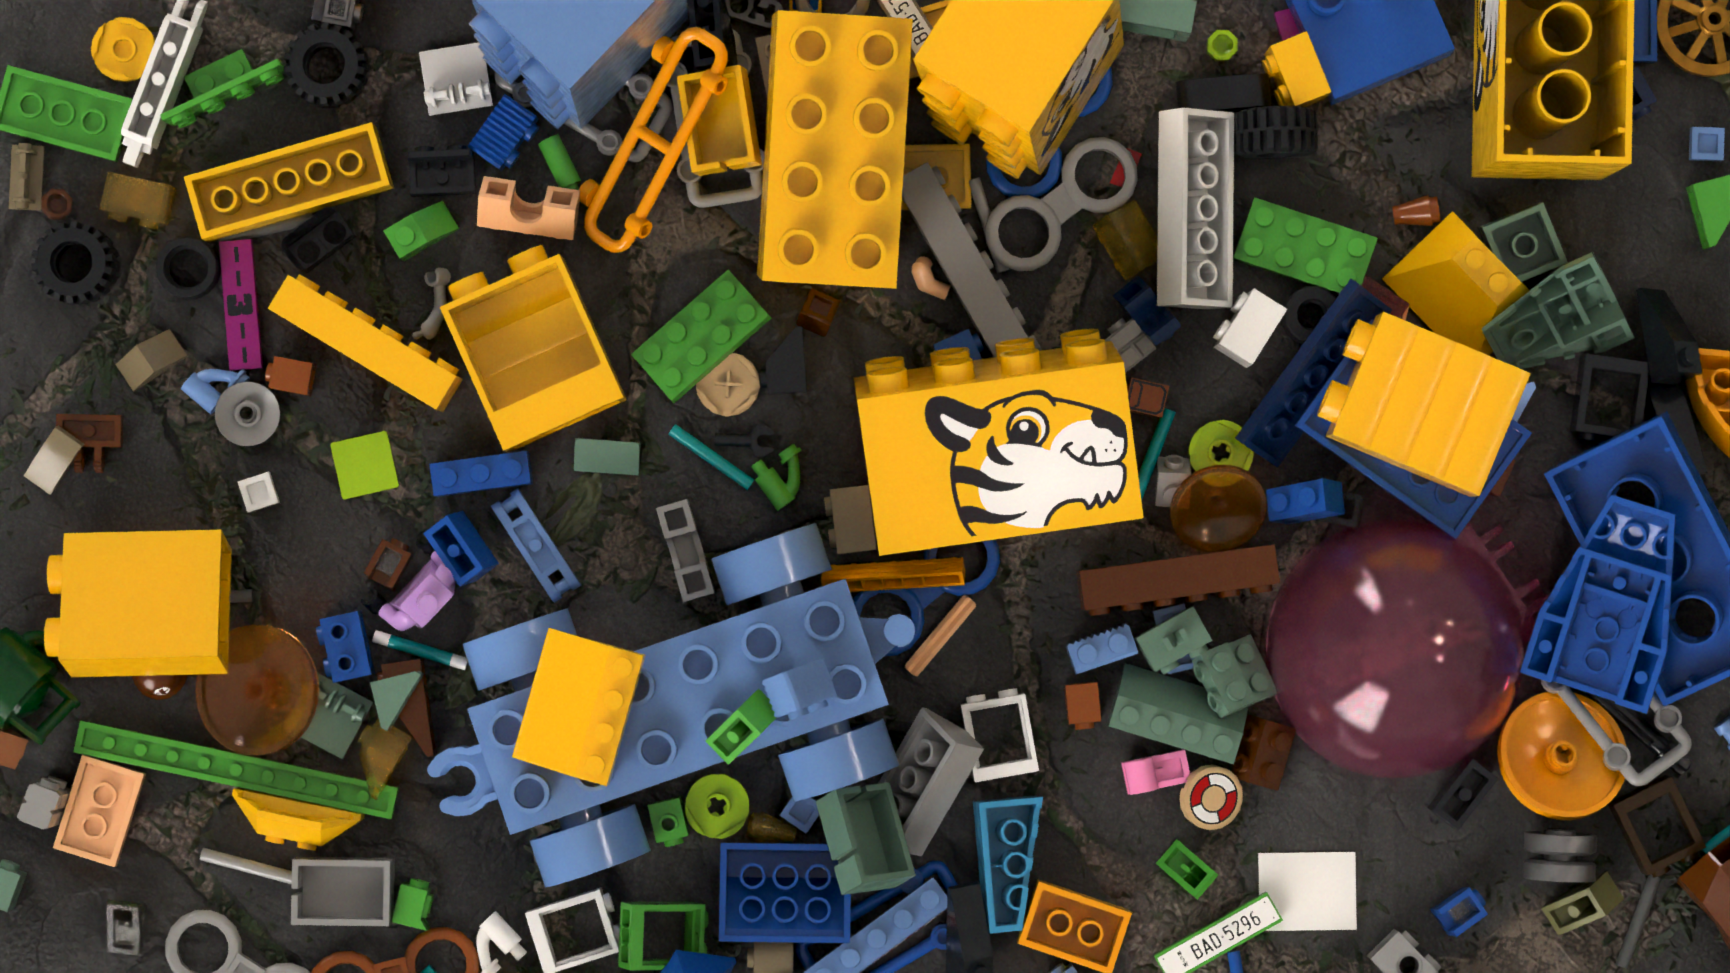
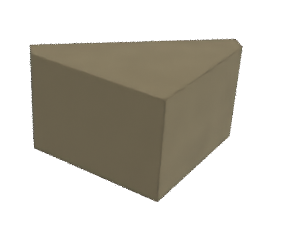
M168 329L137 344L115 365L132 391L135 392L188 357L171 329Z

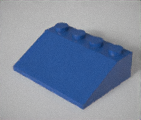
M720 843L719 942L850 943L851 894L841 895L834 867L838 865V860L832 861L828 845Z

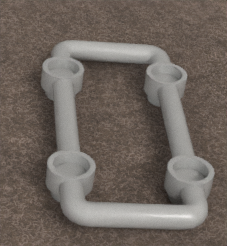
M733 30L738 65L745 67L749 74L752 69L751 59L743 52L740 35ZM678 36L672 37L671 39L675 41ZM692 41L688 44L687 47L692 46ZM680 62L667 84L671 88L677 131L683 122L677 76L688 74L686 67ZM686 142L681 152L682 160L677 166V174L682 182L686 183L689 201L698 208H706L758 198L762 194L764 151L760 149L762 165L744 168L746 172L750 173L751 187L701 195L698 181L702 176L691 172Z
M495 72V81L499 87L511 93L513 99L523 107H532L530 104L532 99L526 93L528 88L523 82L517 83L514 81L510 85ZM646 74L633 75L625 85L629 87V91L635 99L645 100L654 82ZM664 92L657 103L660 105V108L648 127L658 135L673 110V102ZM570 119L564 123L566 126L596 142L599 151L606 156L616 155L623 142L620 134L611 129L601 131L587 123L581 130ZM641 139L627 161L639 162L648 155L652 146Z
M1541 680L1543 688L1547 692L1558 694L1604 751L1603 762L1605 766L1610 770L1620 771L1632 785L1643 786L1648 784L1684 757L1691 749V738L1681 725L1682 714L1680 710L1673 705L1663 706L1659 697L1654 692L1650 708L1655 713L1654 724L1660 731L1671 733L1679 744L1642 772L1637 773L1629 763L1631 758L1629 749L1621 743L1612 742L1568 686L1557 682L1550 683Z

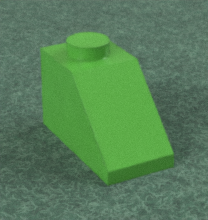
M1730 175L1686 187L1702 250L1716 246L1730 222Z
M441 201L410 214L383 231L399 259L405 262L459 230V227L444 201Z
M758 688L705 740L728 765L776 719L774 716L775 712L771 710L772 705L769 704L770 699Z

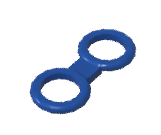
M1111 67L1101 80L1097 92L1089 99L1078 117H1084L1097 111L1108 99L1113 85ZM1058 147L1050 160L1046 176L1039 183L1032 186L1020 187L1011 184L1003 177L1001 170L986 159L987 173L992 184L1008 197L1030 195L1037 198L1048 193L1058 182L1062 169V152Z
M996 539L982 541L987 550L985 569L978 578L965 582L963 586L859 591L854 596L853 601L859 617L863 605L869 598L878 593L889 592L899 595L906 601L911 610V618L915 626L913 640L904 647L895 646L884 657L897 656L909 650L921 636L925 623L924 608L941 594L947 592L956 596L973 595L990 584L995 578L1000 565V551ZM938 548L925 549L923 552L924 560L936 558Z

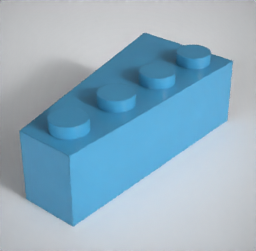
M1035 795L973 801L979 881L990 934L1022 931L1029 890L1028 883L1034 859L1033 851L1038 834L1040 808H1042L1043 802L1042 796Z

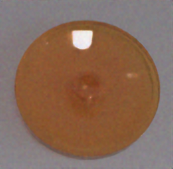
M268 625L238 627L229 631L228 674H197L195 690L197 708L208 732L215 740L229 750L244 755H269L277 753L295 743L307 730L315 715L319 699V680L315 664L303 644L293 635L280 628Z

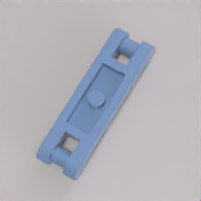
M517 488L510 493L511 497L503 502L498 500L491 507L537 579L555 603L562 599L563 593L569 589L574 591L581 586V583L539 521L522 492ZM518 507L523 515L512 521L508 513ZM559 570L564 578L554 584L549 576Z

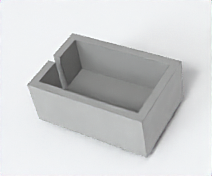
M296 857L292 859L291 889H299L303 886V892L291 895V925L390 926L393 924L391 921L394 913L395 858Z

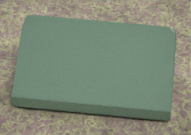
M575 438L574 471L639 476L641 443Z

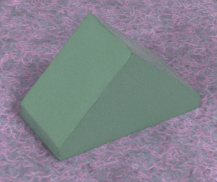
M414 671L370 682L382 729L386 731L391 730L424 673Z

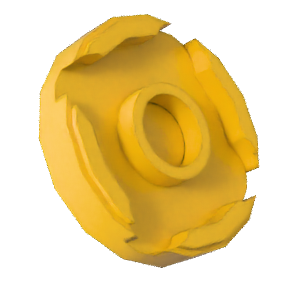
M118 17L98 28L92 39L91 54L95 65L102 74L114 81L131 82L142 77L155 43V38L143 23L134 18Z

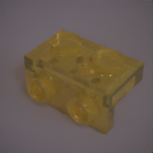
M1136 200L1108 214L1093 225L1099 241L1104 245L1113 260L1115 268L1120 272L1124 280H1128L1157 262L1158 237Z

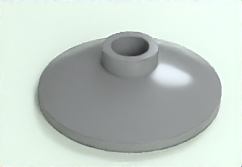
M245 381L233 384L220 395L215 406V422L219 431L227 440L240 446H254L266 441L275 432L280 419V408L276 397L268 388L256 382ZM243 407L251 409V415L248 418L240 416V411Z

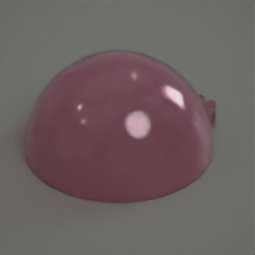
M1379 520L1363 523L1328 537L1310 550L1290 571L1278 591L1268 618L1265 636L1266 667L1277 691L1274 697L1278 707L1290 726L1295 728L1297 735L1310 748L1336 765L1359 774L1391 779L1412 778L1432 774L1461 762L1476 752L1498 730L1510 712L1523 677V673H1520L1525 657V642L1531 638L1536 623L1532 615L1540 610L1545 600L1549 597L1548 595L1541 596L1534 603L1526 607L1521 598L1539 586L1538 580L1536 578L1532 579L1517 590H1514L1496 564V560L1515 547L1509 541L1489 553L1484 546L1488 541L1501 534L1503 528L1500 524L1478 537L1471 525L1467 523L1457 539H1454L1435 526L1415 521Z

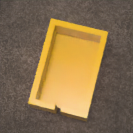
M742 65L725 67L722 74L728 79L725 91L720 95L712 93L687 140L691 172L698 176L726 172L727 167L737 170L762 165L748 71ZM705 71L677 76L683 120L702 86L700 79Z

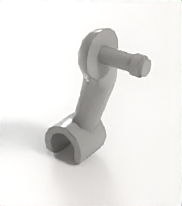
M436 268L435 272H427L424 276L426 284L434 287V307L427 320L421 324V330L413 332L412 337L416 340L422 336L429 340L433 339L443 322L444 316L440 307L447 304L446 285L450 282L451 278L450 272L445 268Z

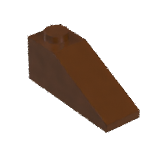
M424 658L381 664L382 671L377 672V680L414 671L424 673L399 717L427 757L437 755Z

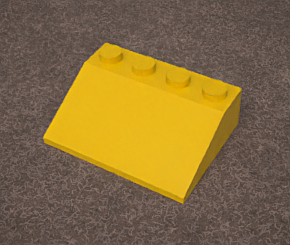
M548 628L512 757L572 777L608 786L646 655Z

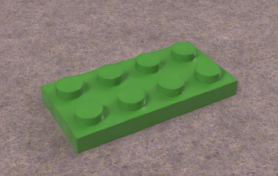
M7 65L0 90V131L118 163L124 136L121 135V129L133 99Z
M1254 197L1233 259L1295 281L1327 289L1329 292L1339 295L1350 279L1362 286L1378 238Z
M728 269L631 355L667 397L675 403L772 318Z

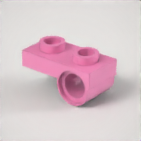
M1184 749L1121 762L1128 795L1150 792L1159 788L1186 783L1188 781L1186 778L1190 774Z

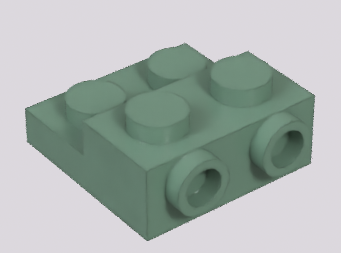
M1251 634L1200 653V655L1192 660L1194 674L1203 683L1208 693V703L1211 709L1217 712L1220 719L1279 693Z

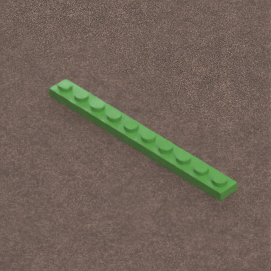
M80 720L73 751L83 755L386 819H393L399 787L85 720Z

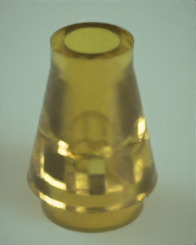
M763 811L760 814L753 812L748 823L746 837L753 839L754 843L793 844L797 827L789 825Z

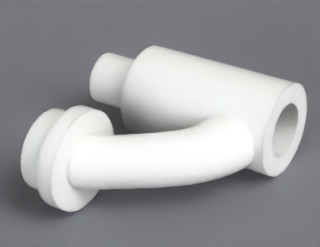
M496 911L479 926L476 946L482 969L481 973H496L501 968L497 963V958L491 961L489 951L490 940L505 955L510 952L517 961L527 953L519 944L522 940L521 937Z

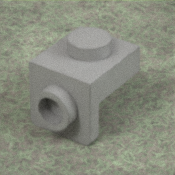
M1178 455L1159 457L1157 459L1158 472L1155 506L1188 508L1191 481L1189 459Z

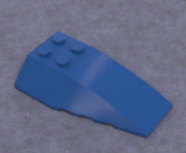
M1615 495L1610 496L1582 544L1573 555L1569 565L1555 584L1551 594L1540 608L1520 673L1550 683L1557 682L1615 701L1617 705L1645 714L1648 713L1668 651L1676 514Z

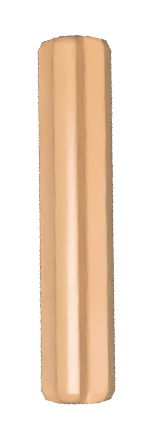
M963 595L907 661L905 668L913 676H919L976 608V603L971 598Z

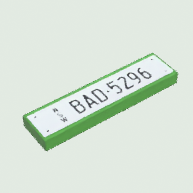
M1264 892L1154 954V957L1163 973H1191L1280 923L1283 919L1268 893Z

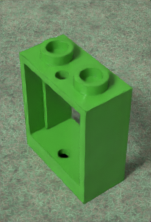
M621 902L618 967L630 971L663 970L670 960L643 959L644 912H685L684 951L707 954V946L704 942V933L708 926V913L705 910L706 904L697 902Z

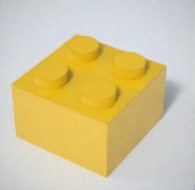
M1307 31L1271 45L1265 52V60H1262V65L1265 73L1269 75V79L1274 78L1277 90H1274V95L1279 106L1307 107L1324 100L1332 92Z

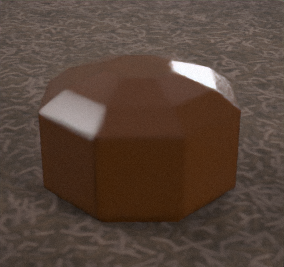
M50 189L41 197V211L48 219L63 220L72 212V198L64 189Z

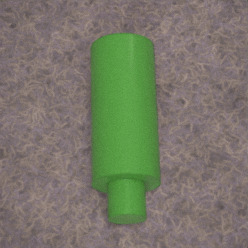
M559 134L541 141L538 146L558 187L579 190L580 176Z

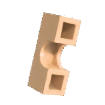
M484 176L478 195L477 226L494 230L499 229L556 239L573 240L578 222L580 190L548 185L543 201L528 203L517 195L515 180Z

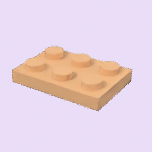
M82 755L53 848L117 867L146 773L92 756Z

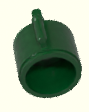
M5 627L0 630V729L6 731L10 727L15 726L33 741L42 745L53 729L74 708L77 709L81 703L54 678L58 672V666L39 651L45 652L44 631H28L20 636L16 631ZM50 686L64 700L34 730L21 719L40 708L45 701Z

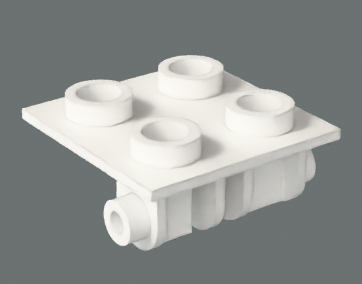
M479 42L419 52L425 87L424 99L428 106L429 116L493 106L487 64L482 58L485 54L478 48Z

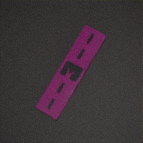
M253 240L219 242L229 371L262 369L263 358Z

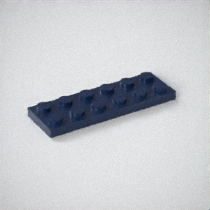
M1350 279L1326 314L1320 319L1310 336L1301 345L1294 358L1282 371L1270 391L1264 396L1249 420L1243 425L1235 439L1278 468L1303 434V431L1297 428L1295 424L1344 357L1342 354L1345 344L1357 319L1368 323L1370 319L1374 320L1375 316L1382 312L1390 314L1392 309L1360 284Z

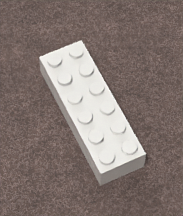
M1193 108L1159 111L1157 306L1194 309L1232 307L1234 112Z

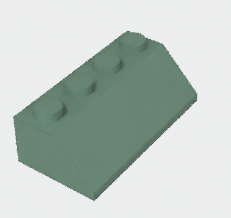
M1125 663L1106 725L1234 765L1244 731L1248 707L1220 719L1217 712L1213 711L1208 703V693L1205 687Z

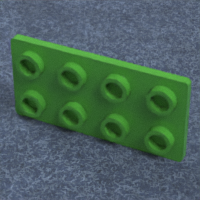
M240 49L184 76L194 98L160 114L164 122L171 126L178 125L179 128L191 125L197 121L195 116L205 111L208 114L216 113L226 107L224 102L236 97L237 100H242L255 93L254 88L264 83L268 87L285 79L283 74H285L284 66L286 64L280 59H275L253 70L245 51Z

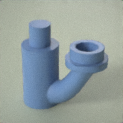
M205 369L198 373L194 372L184 382L181 390L209 414L215 412V406L221 393L209 384L210 382H229L228 388L233 384L249 381L250 378L246 375L244 369L238 373L221 369Z

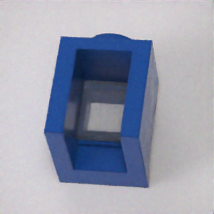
M1462 887L1443 902L1430 909L1446 934L1454 937L1459 936L1488 915L1483 907L1486 905L1484 898L1476 889L1471 890L1470 887Z

